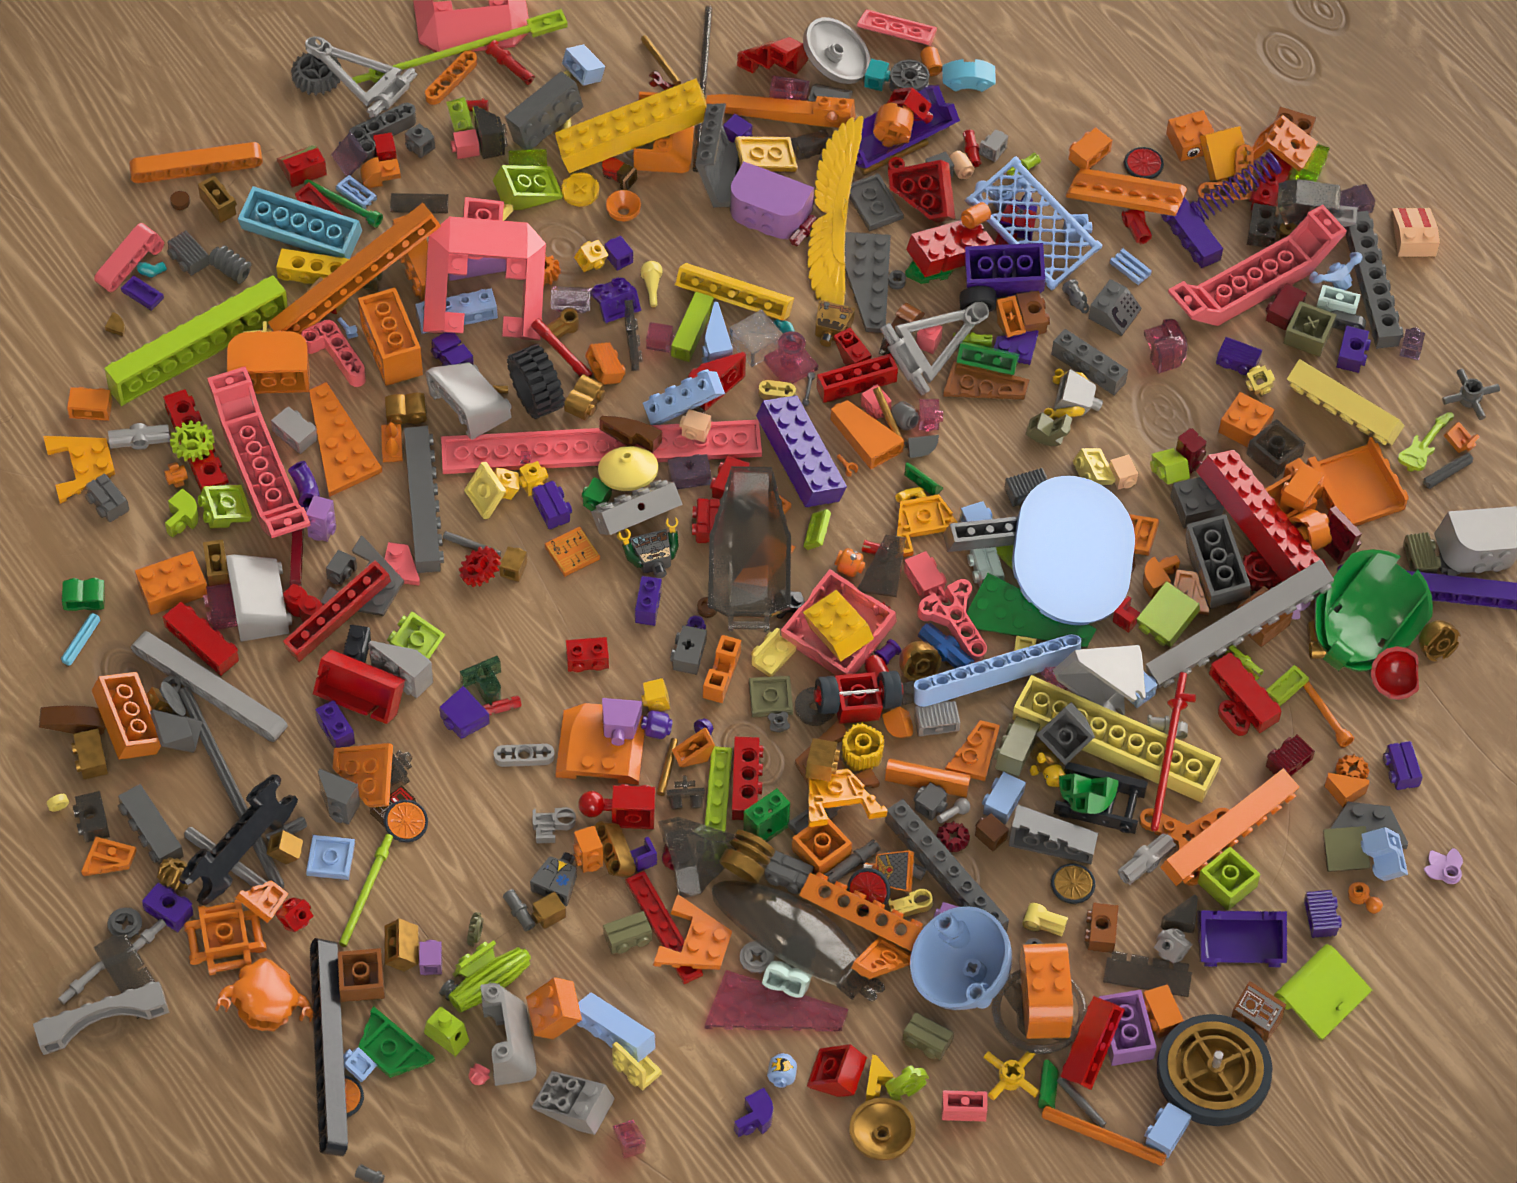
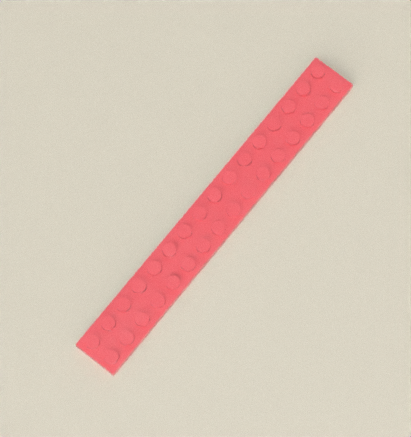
M758 420L711 422V428L705 442L695 439L691 440L682 436L680 424L651 425L662 431V443L652 453L656 457L657 462L726 459L727 455L733 458L762 457ZM600 428L482 434L473 440L467 435L442 436L443 474L474 473L481 462H487L492 471L496 468H504L509 471L520 470L525 464L536 461L539 462L541 468L545 467V469L598 466L604 455L613 449L626 445L604 433Z

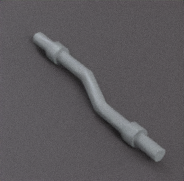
M162 919L158 920L149 930L145 929L140 934L141 937L124 953L97 962L79 980L75 979L69 985L70 988L58 1000L64 1005L75 994L78 995L84 989V986L101 970L129 960L146 943L149 944L155 939V935L166 926V923Z

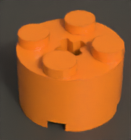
M887 103L880 106L873 128L875 137L886 147L908 143L911 137L914 114L905 106L903 108L897 107L896 103Z
M1309 509L1289 518L1305 541L1310 544L1313 551L1323 548L1332 542L1328 526L1329 519L1325 513Z

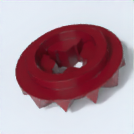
M954 820L951 823L945 822L939 827L936 835L949 852L964 850L970 841L968 828H965L963 823L959 824ZM957 831V838L954 837L949 841L950 834Z

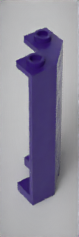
M930 85L918 91L931 103L929 112L933 114V119L928 124L922 120L913 121L910 141L893 145L892 147L884 146L873 133L877 112L864 118L856 166L867 168L959 122L960 118L954 103H945L941 90L937 85Z

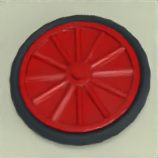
M1138 147L1127 153L1124 159V166L1126 171L1133 177L1153 179L1162 172L1164 160L1154 149Z
M863 868L856 871L848 881L847 891L854 893L856 890L866 895L865 900L871 903L873 900H876L884 905L887 904L890 897V885L887 878L880 871L873 868ZM867 905L861 906L859 909L863 912H869Z

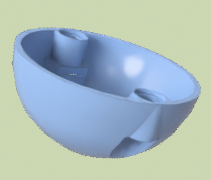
M969 906L949 909L934 917L918 935L910 959L911 976L917 990L931 1003L951 1010L987 1008L991 1004L992 999L1004 987L1012 967L1011 943L1001 923L987 911Z

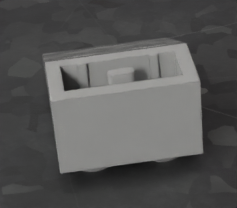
M375 641L369 642L371 666L406 679L403 691L407 695L411 694L417 699L433 683L432 663L417 650Z
M551 1071L532 1108L577 1131L595 1135L615 1098L605 1084Z

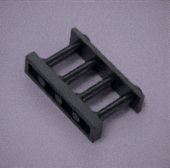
M1068 762L1064 769L1065 775L1077 774L1090 779L1109 777L1118 780L1116 795L1118 792L1129 795L1125 815L1122 817L1112 814L1116 795L1104 812L1096 814L1076 812L1070 808L1069 802L1063 799V802L1056 800L1053 814L1062 818H1072L1117 829L1123 833L1135 834L1138 820L1132 818L1137 798L1145 797L1148 781Z

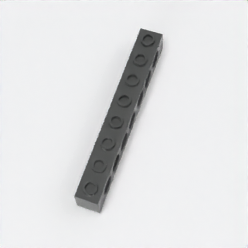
M1368 211L1357 212L1356 225L1344 228L1347 230L1345 235L1350 253L1359 252L1363 257L1360 263L1354 265L1375 347L1376 349L1397 347L1404 333L1403 328L1398 323L1399 313L1394 308L1395 298L1390 293L1391 284L1386 279V266L1382 264V251L1377 246L1378 236L1373 231L1374 222L1369 217Z
M902 799L888 808L887 816L885 817L886 824L907 848L914 852V856L927 868V871L959 907L969 906L987 911L1001 923L1007 932L1009 919L911 807Z

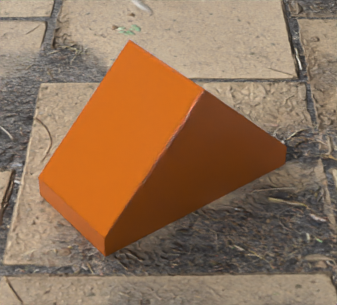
M1015 295L996 300L997 324L1005 336L1009 338L1026 333Z
M705 727L673 748L672 752L682 768L708 762L715 744L708 729Z
M1328 773L1325 788L1344 808L1348 802H1353L1366 794L1370 780Z

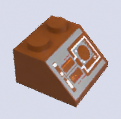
M1249 981L1233 1008L1231 1017L1251 1027L1267 1042L1280 1025L1286 1004Z

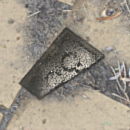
M625 300V328L631 371L639 370V362H643L642 351H638L640 335H636L638 321L634 318L633 300Z
M885 535L870 567L865 572L862 582L857 587L859 591L868 594L897 597L906 537Z

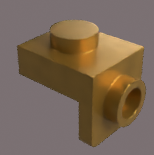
M151 687L149 692L146 693L152 710L168 713L174 711L169 703L164 700L159 689Z

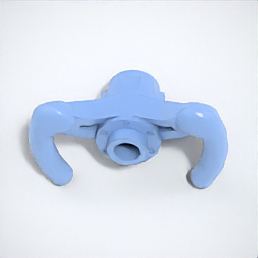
M1025 178L1016 180L1017 189L1022 187L1027 189L1028 182ZM982 180L977 182L975 186V191L979 189L987 181ZM1014 183L1011 185H1002V187L1013 188ZM991 185V186H989V187L999 188L1000 186H992V185ZM989 191L988 196L998 201L1000 199V192ZM1002 192L1003 201L1013 199V192ZM1025 192V194H1024V198H1023L1022 202H1026V201H1027V193H1026V192ZM982 193L976 198L978 201L984 200ZM993 204L996 210L999 211V204ZM1008 204L1001 205V212L1005 210Z
M1359 252L1350 253V261L1346 265L1337 262L1329 267L1328 274L1318 275L1317 272H1312L1309 276V281L1314 284L1322 281L1332 282L1334 288L1341 290L1350 288L1352 286L1351 281L1353 280L1349 273L1354 265L1361 262L1362 254Z

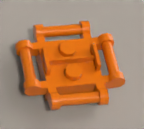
M237 899L234 900L235 902L215 906H198L200 919L184 923V931L187 932L191 954L189 956L190 964L198 965L207 961L210 976L216 975V972L243 968L246 965L252 964L250 953H263L267 950L266 942L263 941L261 918L251 910L243 911L242 903ZM250 920L252 923L255 941L253 943H248L245 921ZM202 929L204 952H199L196 937V930ZM244 954V959L214 964L215 959Z

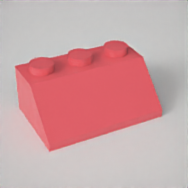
M465 197L462 218L503 221L504 202ZM468 256V259H477V260H479V259L484 258V257H471V256Z

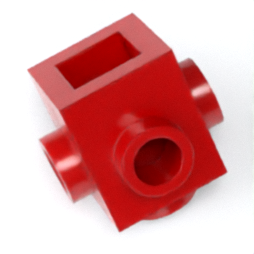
M295 897L287 899L282 904L283 907L275 913L284 928L292 932H297L299 929L306 927L309 924V920L314 917L310 911V904L305 899Z

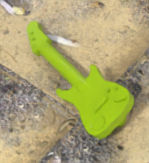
M1448 412L1436 418L1435 425L1422 442L1418 440L1419 436L1416 435L1412 445L1399 454L1398 462L1406 466L1410 472L1414 470L1422 471L1426 466L1428 456L1433 454L1435 450L1434 447L1428 448L1429 444L1441 428L1453 420L1454 414Z

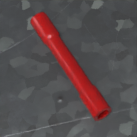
M539 318L531 324V327L556 350L579 377L583 374L588 377L593 375Z

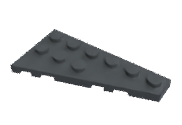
M846 232L845 273L853 290L863 326L866 332L882 333L880 328L886 325L891 235Z

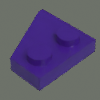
M1029 331L1009 338L999 336L996 339L994 349L1020 354L1018 363L1030 365L1039 331Z

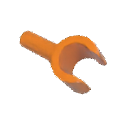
M840 454L837 455V459L846 468V476L851 477L852 475L849 469H853L857 473L858 465L856 463H848Z

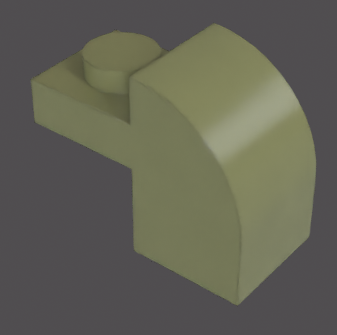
M1042 412L1030 419L1025 435L1040 444L1059 446L1062 444L1064 436L1070 432L1072 418L1066 414L1054 421Z

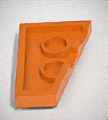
M980 720L967 737L966 742L958 749L951 762L947 764L945 770L971 775L973 779L985 781L1000 725Z
M879 936L854 961L851 968L861 976L871 979L909 966L911 954Z

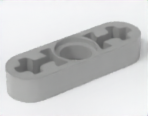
M549 744L501 745L494 750V761L501 767L549 765L554 761L555 757L554 748ZM526 751L530 756L527 759H521L518 756L519 753ZM512 752H515V759H512ZM543 752H547V757H543ZM501 753H505V759H501Z

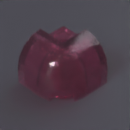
M1166 319L1163 320L1162 325L1144 330V336L1151 348L1150 360L1158 374L1182 365V362L1187 357L1188 343L1178 321Z

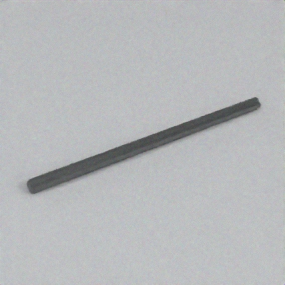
M187 686L181 688L179 695L190 718L203 721L199 736L240 818L248 808L190 688ZM260 836L252 846L269 881H273L283 889L284 882L272 857L266 855L267 847Z

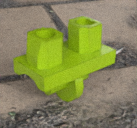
M465 97L446 102L454 131L473 130L474 127Z

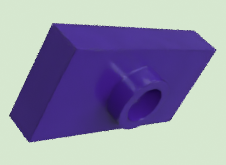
M134 275L121 287L122 293L151 311L164 299V294Z

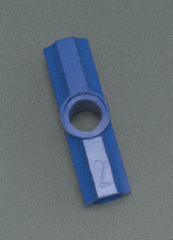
M926 623L918 633V637L921 640L929 643L938 651L942 662L947 661L955 669L975 662L960 648L959 643L954 637L944 635L932 623Z

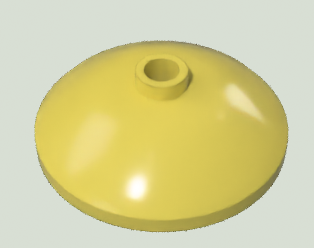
M623 446L613 449L602 457L598 465V474L601 481L606 486L620 491H632L645 487L655 479L658 473L656 457L650 451L637 446Z

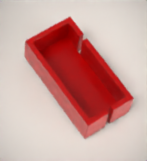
M960 220L911 234L906 250L923 275L928 277L940 273L941 270L945 272L965 266L966 246L995 245V242L987 231L983 232L984 227L982 224L969 229Z
M330 650L320 659L317 673L319 676L315 681L313 695L330 702L334 700L336 704L365 716L378 705L379 707L371 714L370 718L388 724L397 715L406 679L334 650Z

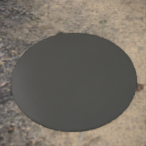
M162 682L161 689L165 699L176 713L184 716L186 709L181 697L170 684Z

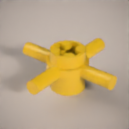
M1029 1049L1018 1061L1009 1060L1005 1063L989 1051L984 1055V1059L999 1070L998 1077L1000 1081L988 1093L990 1099L995 1100L1004 1089L1013 1091L1019 1087L1023 1088L1034 1098L1037 1097L1040 1090L1024 1079V1067L1036 1055L1032 1049Z

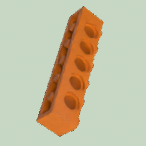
M818 871L816 875L809 874L799 896L912 951L918 935L923 930V923L913 918L909 922L903 919V913L895 909L889 912L884 909V904L873 900L871 903L865 900L866 895L856 890L854 893L846 890L848 886L838 881L832 884L827 881L828 876ZM824 887L831 889V894L827 898H823L821 895ZM844 896H848L850 899L847 907H841L840 900ZM867 905L869 912L866 916L861 917L859 909L861 906ZM881 915H886L888 918L884 926H879L878 918ZM900 924H905L907 928L906 933L901 936L898 935L897 927Z

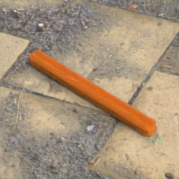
M1045 1106L1043 1109L1042 1118L1160 1166L1166 1160V1153L1049 1106Z

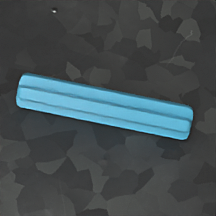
M91 613L61 657L63 664L72 665L99 624L100 617Z

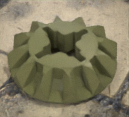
M478 912L472 915L468 929L467 943L473 947L476 943H479L483 928V918L481 913Z

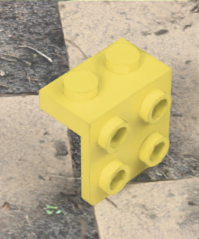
M618 1042L612 1044L613 1066L617 1071H623L634 1087L638 1086L643 1091L662 1074V1070L647 1056L640 1062H637Z

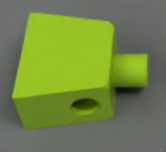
M439 1007L426 1022L424 1034L455 1057L469 1042L464 1023L443 1007Z

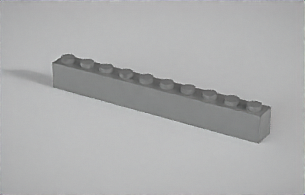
M1320 559L1148 662L1145 669L1155 679L1157 688L1162 686L1167 688L1175 682L1174 679L1179 676L1180 672H1184L1187 675L1190 674L1193 667L1197 665L1202 667L1210 661L1209 658L1213 655L1218 657L1227 651L1226 648L1232 644L1237 646L1245 640L1244 637L1248 634L1253 636L1260 632L1263 625L1267 623L1272 625L1280 619L1278 616L1283 613L1287 615L1297 609L1296 606L1302 602L1307 604L1315 598L1313 595L1321 592V594L1327 592L1332 588L1331 585L1334 578Z

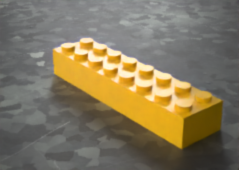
M696 78L555 132L562 160L568 172L572 173L704 122L707 104Z

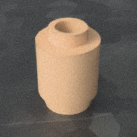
M956 151L949 156L954 164V172L959 179H968L973 175L975 168L965 153Z

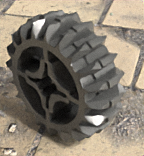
M302 53V57L297 56L296 61L293 62L291 69L292 81L295 83L296 88H300L302 93L307 91L308 95L314 93L316 96L318 93L324 95L325 91L331 93L332 88L336 89L337 84L341 81L320 59L309 53ZM330 55V57L341 67L340 62H338L337 57H333Z

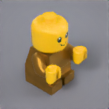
M1044 742L1036 743L1034 750L1030 754L1031 758L1035 759L1037 763L1029 770L1031 776L1043 773L1048 786L1059 787V776L1065 775L1063 768L1059 765L1060 759Z

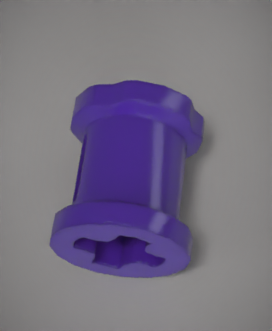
M892 639L887 640V644L883 648L874 652V655H879L880 658H883L886 665L889 664V661L895 655H900L901 653L900 646Z

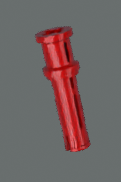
M497 40L492 41L487 46L485 53L492 55L499 65L506 66L525 84L529 85L533 82L535 75L511 56L510 51L504 50Z

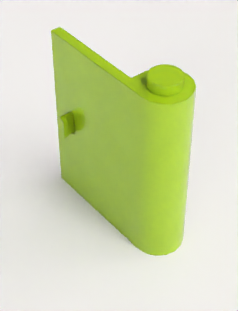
M1325 944L1274 994V997L1286 1004V1010L1292 1008L1320 1040H1323L1372 989L1334 947Z

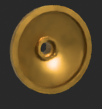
M875 1098L864 1102L855 1110L850 1120L849 1132L851 1140L859 1152L871 1159L886 1161L898 1158L908 1151L915 1138L916 1126L912 1114L903 1104L889 1098ZM883 1133L885 1137L881 1138L878 1134Z

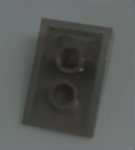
M1300 179L1279 183L1277 208L1284 225L1303 221L1308 212L1321 205H1324L1331 214L1339 213L1341 187L1335 184Z

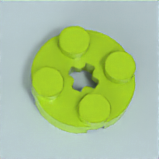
M908 1066L902 1070L900 1076L887 1081L885 1086L890 1098L898 1101L902 1100L901 1095L907 1094L910 1097L920 1091L927 1084L925 1079H929L924 1068L914 1069L913 1066Z

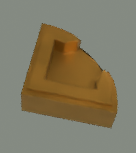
M113 312L105 325V331L124 336L125 326L123 319Z

